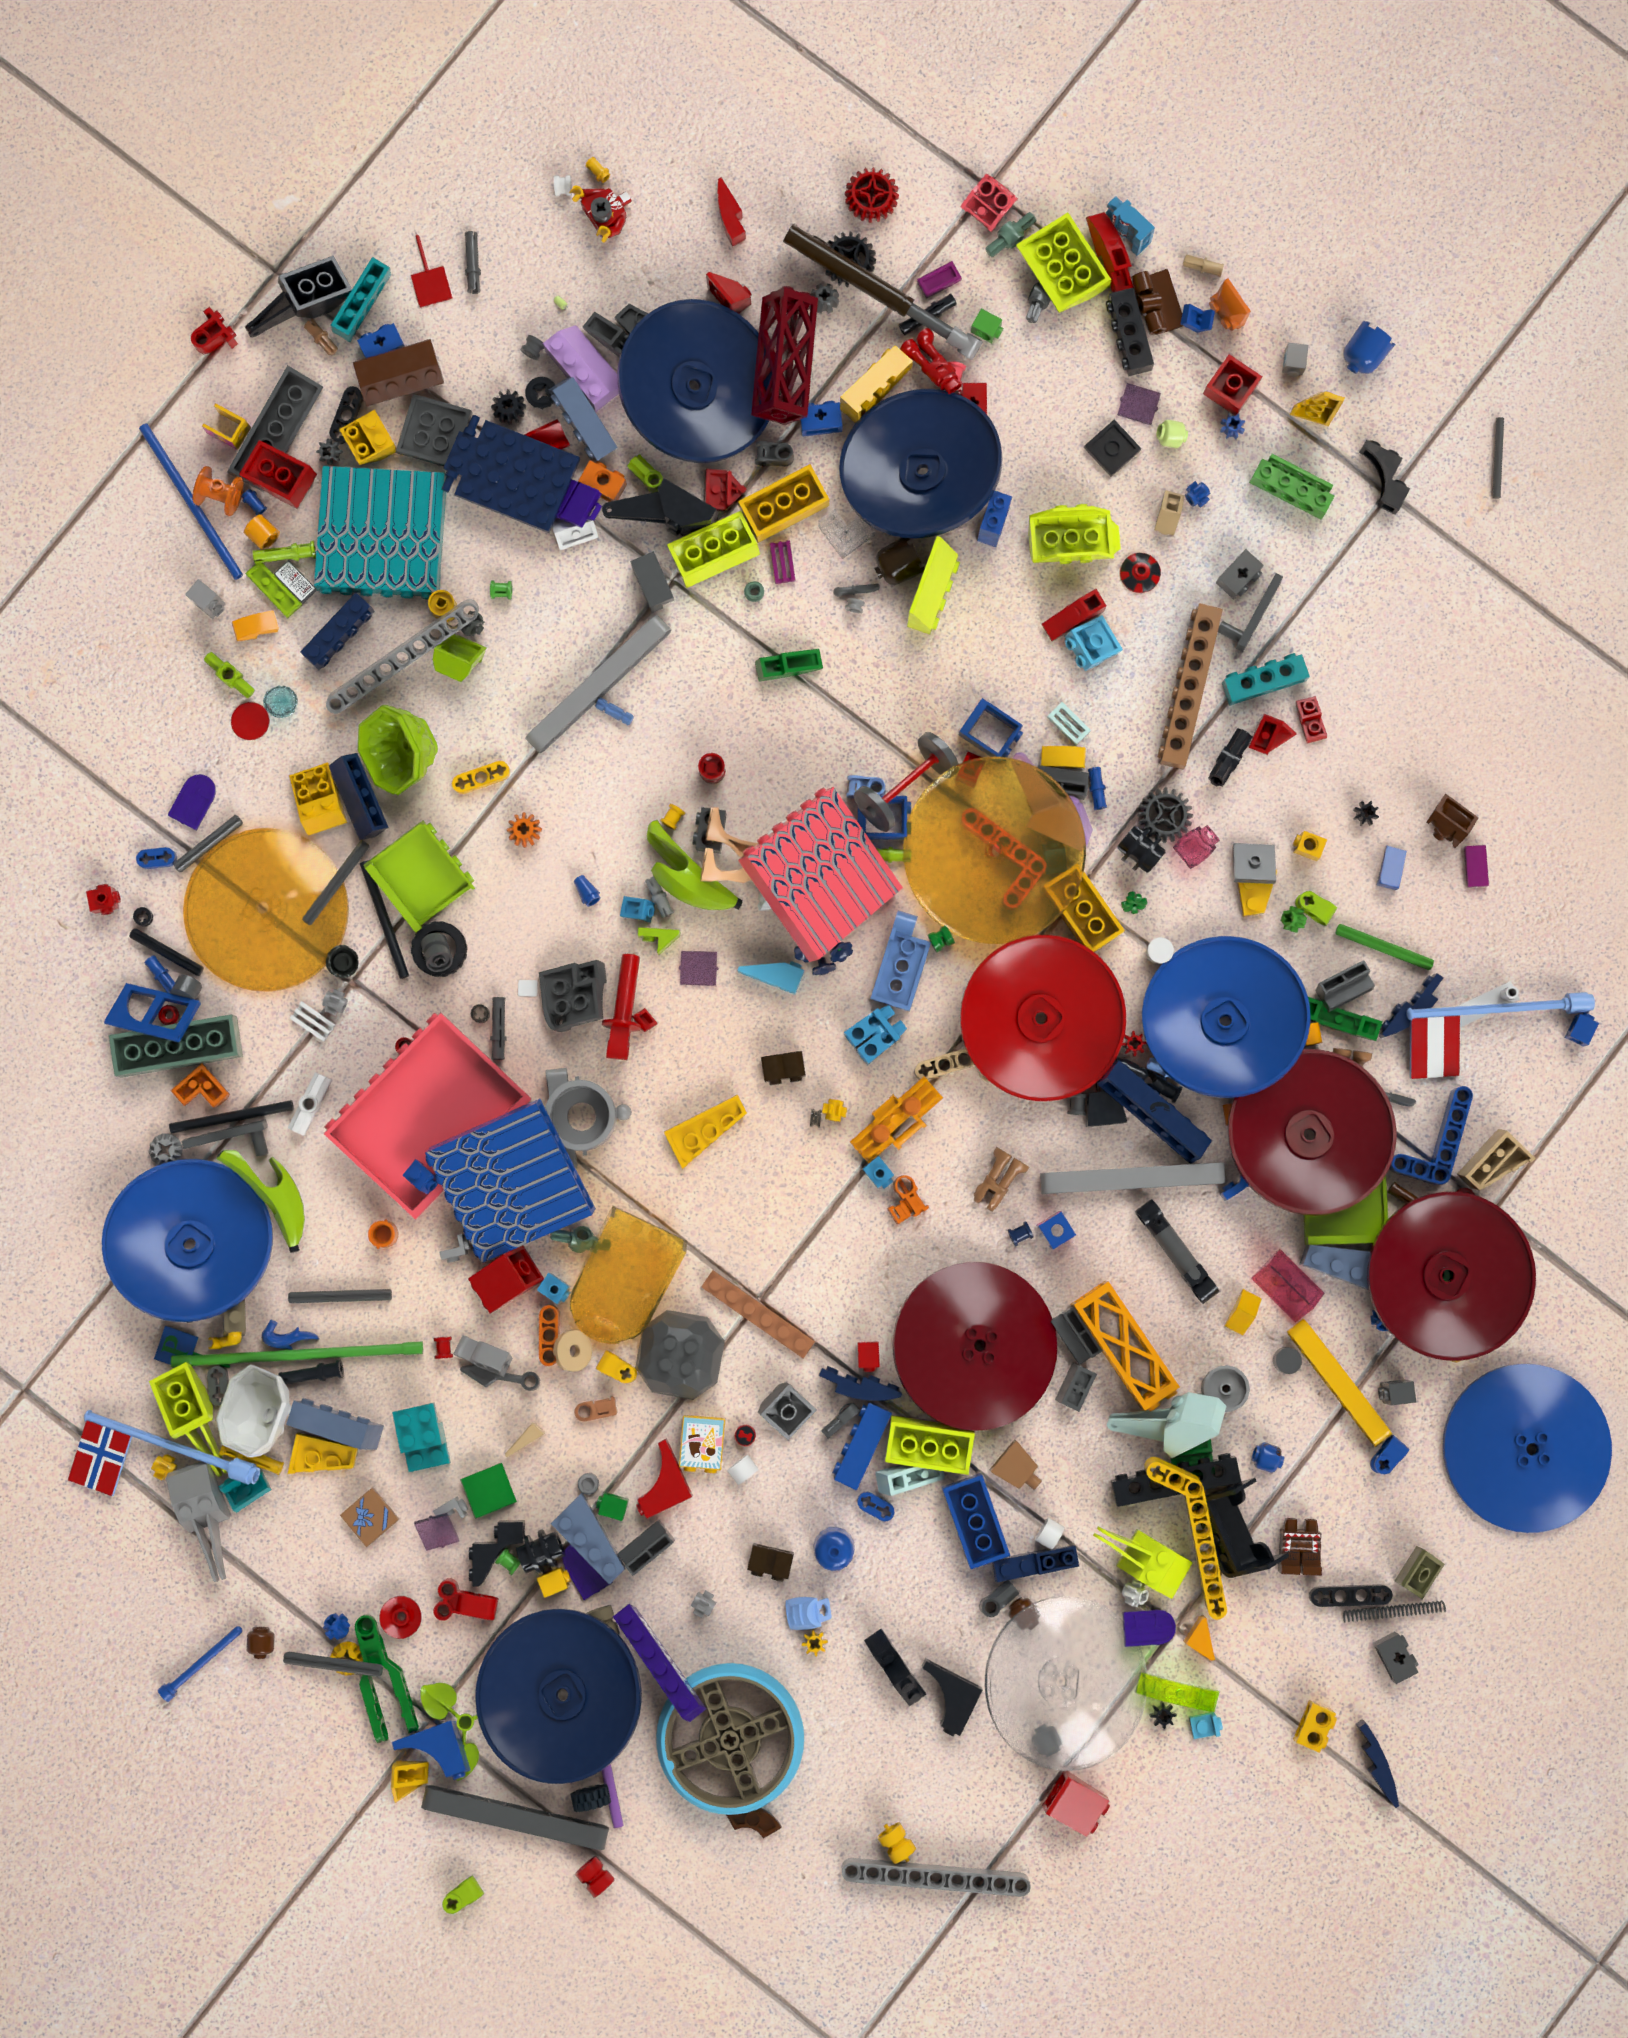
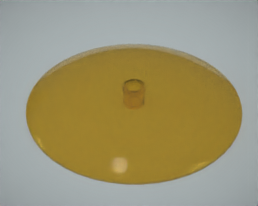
M983 757L960 763L938 776L923 791L911 811L906 826L907 837H904L903 858L908 882L925 912L940 926H947L954 935L985 944H1004L1026 936H1033L1052 924L1073 900L1082 880L1086 860V840L1082 821L1077 808L1063 787L1046 772L1034 765L1006 757ZM994 845H997L1000 848V853L998 856H995L992 853V848Z

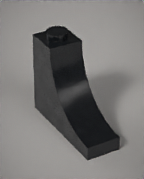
M925 1658L922 1669L936 1679L944 1694L945 1708L940 1722L941 1727L944 1728L943 1731L953 1737L955 1734L961 1736L983 1689L968 1679Z

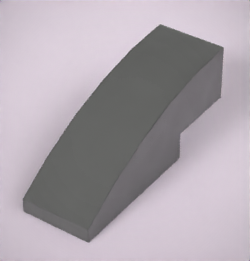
M596 312L583 325V329L620 357L623 345L629 336L622 328Z

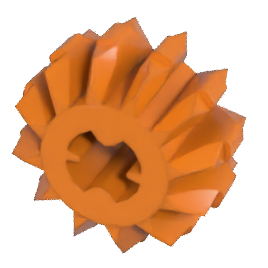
M525 812L522 813L521 819L517 814L514 815L517 821L509 820L508 822L513 826L507 828V832L512 833L509 839H516L514 843L516 846L520 845L522 841L524 848L527 847L528 841L532 846L535 845L532 839L540 840V836L536 833L542 832L541 827H536L540 824V821H533V814L527 818ZM522 826H526L529 829V832L526 831L527 834L523 835L520 831V828L523 829Z

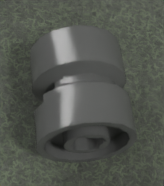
M441 933L426 935L420 945L427 968L434 972L448 969L453 963V958L446 936Z

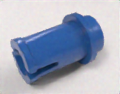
M249 489L242 495L243 502L247 503L256 515L263 514L267 507L256 496L257 493Z

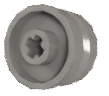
M1225 1365L1218 1366L1207 1373L1202 1381L1201 1392L1202 1395L1219 1398L1226 1405L1225 1412H1232L1242 1407L1247 1401L1250 1387L1249 1381L1242 1371L1236 1367ZM1223 1386H1229L1228 1393L1222 1391Z

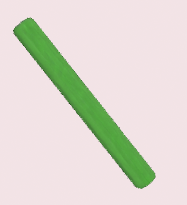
M1339 924L1336 928L1335 934L1426 970H1431L1434 960L1343 924Z

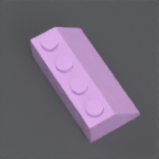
M576 325L556 332L543 343L545 352L566 377H574L596 412L619 394L617 373Z

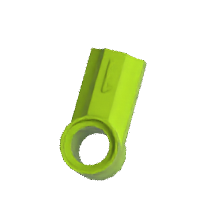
M640 454L632 458L627 465L628 469L647 487L649 492H658V487L663 480L662 474L655 470ZM653 479L660 480L656 485L650 484V481Z

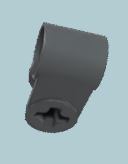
M756 442V465L785 467L792 464L794 454L792 447L788 443ZM787 451L790 454L787 458H781L779 456L780 453Z

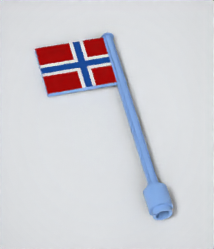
M88 1410L84 1414L86 1423L68 1481L109 1496H114L132 1437L227 1470L229 1478L245 1484L256 1483L260 1475V1468L256 1464L239 1458H235L233 1461L221 1459Z

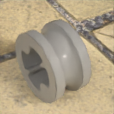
M847 598L848 605H845L846 610L853 613L863 612L861 607L864 606V601L856 598Z

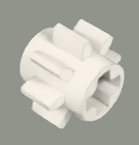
M1134 1579L1132 1583H1126L1122 1590V1595L1126 1598L1124 1602L1138 1607L1139 1604L1143 1605L1149 1595L1145 1589L1146 1584Z

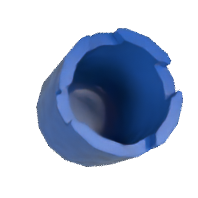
M1363 321L1343 350L1344 359L1348 364L1347 368L1355 374L1358 372L1363 374L1372 373L1396 345L1393 342L1390 343L1392 338L1377 326L1374 330L1369 327L1370 322Z
M828 1527L816 1536L813 1545L817 1562L824 1569L830 1571H839L847 1567L852 1561L855 1552L854 1540L845 1529L839 1527Z

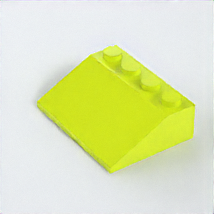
M1068 212L1016 244V247L1059 313L1095 297L1111 285V278Z
M939 536L936 537L911 605L907 627L929 635L932 629L936 630L940 619L936 618L939 610L943 611L946 604V599H943L945 592H950L953 584L950 578L952 573H957L960 562L957 561L958 554Z

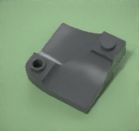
M593 960L582 964L571 963L539 972L543 1013L550 1029L556 1032H565L571 1030V1027L603 1019L604 984L607 983L605 963Z

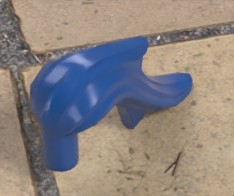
M274 1320L269 1321L261 1337L263 1342L270 1347L293 1350L291 1344L296 1341L319 1339L312 1332L299 1331V1327L288 1334H276L273 1331L278 1323Z

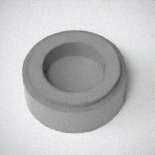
M585 1473L578 1480V1488L583 1494H593L599 1487V1480L592 1473Z

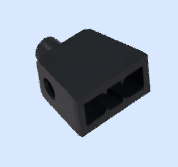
M1097 1081V1092L1088 1093L1086 1127L1127 1123L1124 1107L1097 1084L1099 1081Z

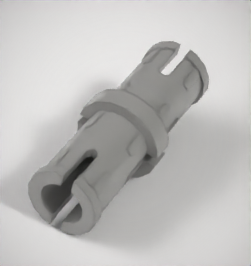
M654 876L645 880L652 895V902L656 903L661 917L664 918L673 914L674 912L666 898L667 893L663 892L662 887L655 880Z

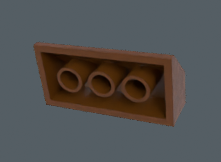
M431 339L353 362L366 407L444 384L442 371Z

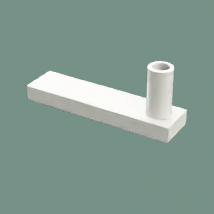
M1510 981L1458 1006L1514 1003L1520 1000L1518 996L1519 991ZM1488 1014L1460 1015V1027Z

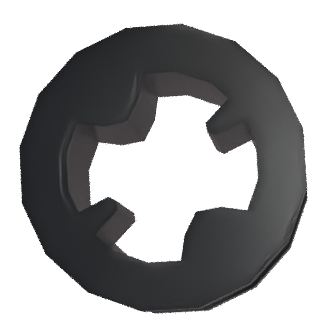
M140 907L134 911L133 919L138 925L146 927L153 922L154 916L149 909ZM143 912H146L145 914L148 916V919H144L143 922H140L141 919L138 918V916L143 915Z

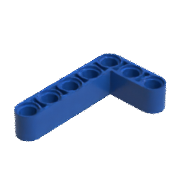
M1461 1086L1451 1091L1431 1162L1405 1154H1396L1390 1165V1171L1433 1185H1442L1449 1181L1473 1099V1093L1470 1088ZM1459 1090L1465 1093V1100L1463 1102L1457 1098ZM1454 1110L1460 1114L1458 1121L1452 1119L1451 1114ZM1448 1130H1451L1454 1133V1139L1452 1141H1449L1446 1138V1132ZM1442 1150L1447 1151L1449 1154L1447 1161H1443L1440 1157ZM1397 1158L1403 1161L1401 1169L1395 1167L1394 1163ZM1417 1164H1420L1423 1167V1173L1421 1175H1418L1415 1172V1166ZM1437 1170H1440L1443 1173V1179L1441 1181H1438L1435 1178V1172Z

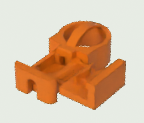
M901 1175L895 1179L893 1183L894 1191L899 1195L900 1199L904 1200H900V1204L896 1207H888L887 1210L896 1224H900L910 1216L916 1217L920 1215L921 1212L929 1208V1205L925 1206L916 1193L918 1188L910 1176ZM901 1178H907L911 1182L910 1191L906 1188ZM897 1183H899L906 1194L898 1190ZM893 1209H895L900 1218L897 1217Z

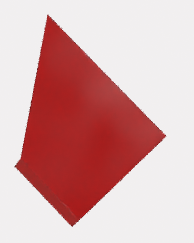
M1263 714L1259 719L1249 748L1268 755L1269 752L1297 735V733L1284 721Z

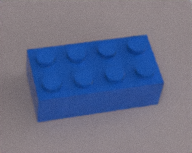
M979 1473L942 1486L970 1569L1011 1556L983 1475Z

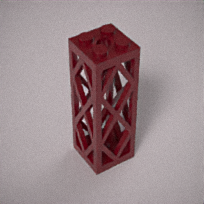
M783 286L781 289L772 291L770 294L762 297L752 416L782 425L790 424L808 416L818 298L811 296L808 292H798L793 287ZM777 319L776 328L770 339L768 330ZM804 322L807 331L797 343V337ZM788 349L787 359L782 364V355ZM805 355H806L805 366H804L803 360H804V357H805ZM772 370L773 375L767 390H765L763 381ZM799 373L802 383L793 394L792 389Z

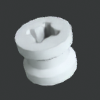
M566 175L565 177L554 176L555 196H560L561 194L572 196V193H569L572 189L571 175Z

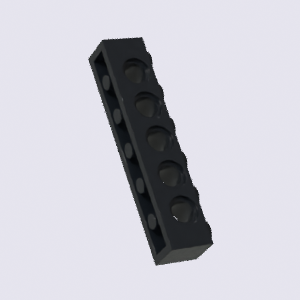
M1230 1453L1220 1454L1218 1459L1210 1460V1457L1197 1459L1198 1463L1189 1464V1461L1177 1463V1467L1190 1473L1196 1469L1202 1472L1200 1481L1204 1490L1242 1482L1237 1458L1231 1456ZM1216 1465L1222 1467V1473L1219 1476H1213L1211 1473L1212 1468ZM1145 1470L1136 1471V1475L1129 1477L1127 1473L1115 1476L1114 1480H1111L1117 1507L1181 1494L1162 1484L1156 1489L1149 1486L1151 1479ZM1132 1482L1140 1484V1489L1136 1493L1129 1491V1485ZM1191 1483L1188 1489H1196L1198 1483Z

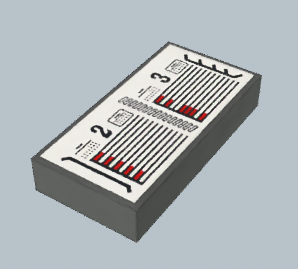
M289 560L274 573L302 604L317 591Z

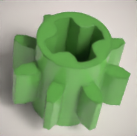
M1290 906L1289 910L1283 911L1280 920L1284 924L1283 929L1298 933V928H1305L1307 917L1303 914L1304 909Z

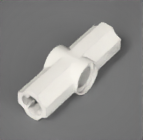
M316 1072L314 1073L304 1096L299 1100V1106L288 1129L305 1136L316 1112L321 1107V1102L331 1084V1079ZM312 1098L314 1100V1107L308 1110L305 1103L308 1099Z

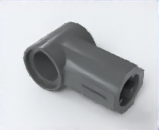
M1009 1580L1004 1581L990 1595L980 1601V1611L987 1617H995L1002 1608L1020 1593ZM992 1601L995 1604V1609L988 1613L984 1607L987 1602Z

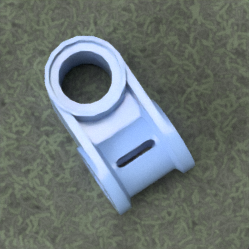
M858 775L847 776L849 791L846 793V797L854 799V793L861 786L871 788L874 784L882 786V790L877 794L880 796L885 795V783L881 778Z

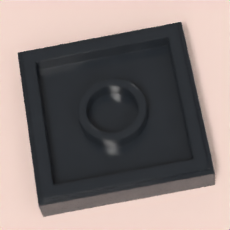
M1115 419L1084 446V449L1110 477L1142 449Z

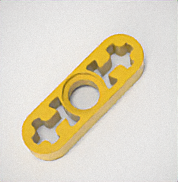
M496 761L455 776L452 780V786L457 793L466 794L506 780L510 775V768L504 761ZM498 766L506 768L503 771L504 775L500 776L499 773L493 774L494 779L492 780L490 773L487 771L491 769L492 773L496 772ZM479 772H484L487 775V779L483 783H478L475 779ZM468 776H471L472 781L475 784L474 786H472L471 783H467L464 785V789L457 787L460 779H462L464 782L469 781L470 779L468 778Z

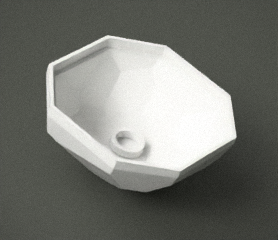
M250 1364L230 1379L216 1417L221 1445L250 1458L261 1456L270 1451L277 1438L283 1434L286 1417L291 1411L289 1389L280 1376Z

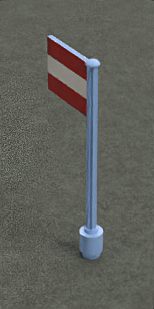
M1587 992L1567 993L1562 1000L1427 1009L1409 1008L1406 1015L1410 1020V1079L1459 1076L1460 1015L1563 1009L1567 1014L1588 1013L1594 1010V996Z

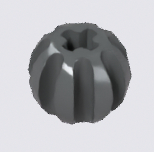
M827 283L825 287L822 284L816 285L817 290L812 289L811 296L818 298L817 313L822 314L823 311H827L829 314L839 304V299H837L839 297L837 289L832 290L833 286Z

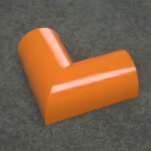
M203 1063L170 1090L184 1106L200 1093L213 1108L221 1105L230 1096L229 1092Z

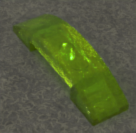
M1140 1672L1135 1693L1146 1697L1209 1712H1215L1220 1692L1210 1688L1197 1687L1164 1679L1160 1676Z

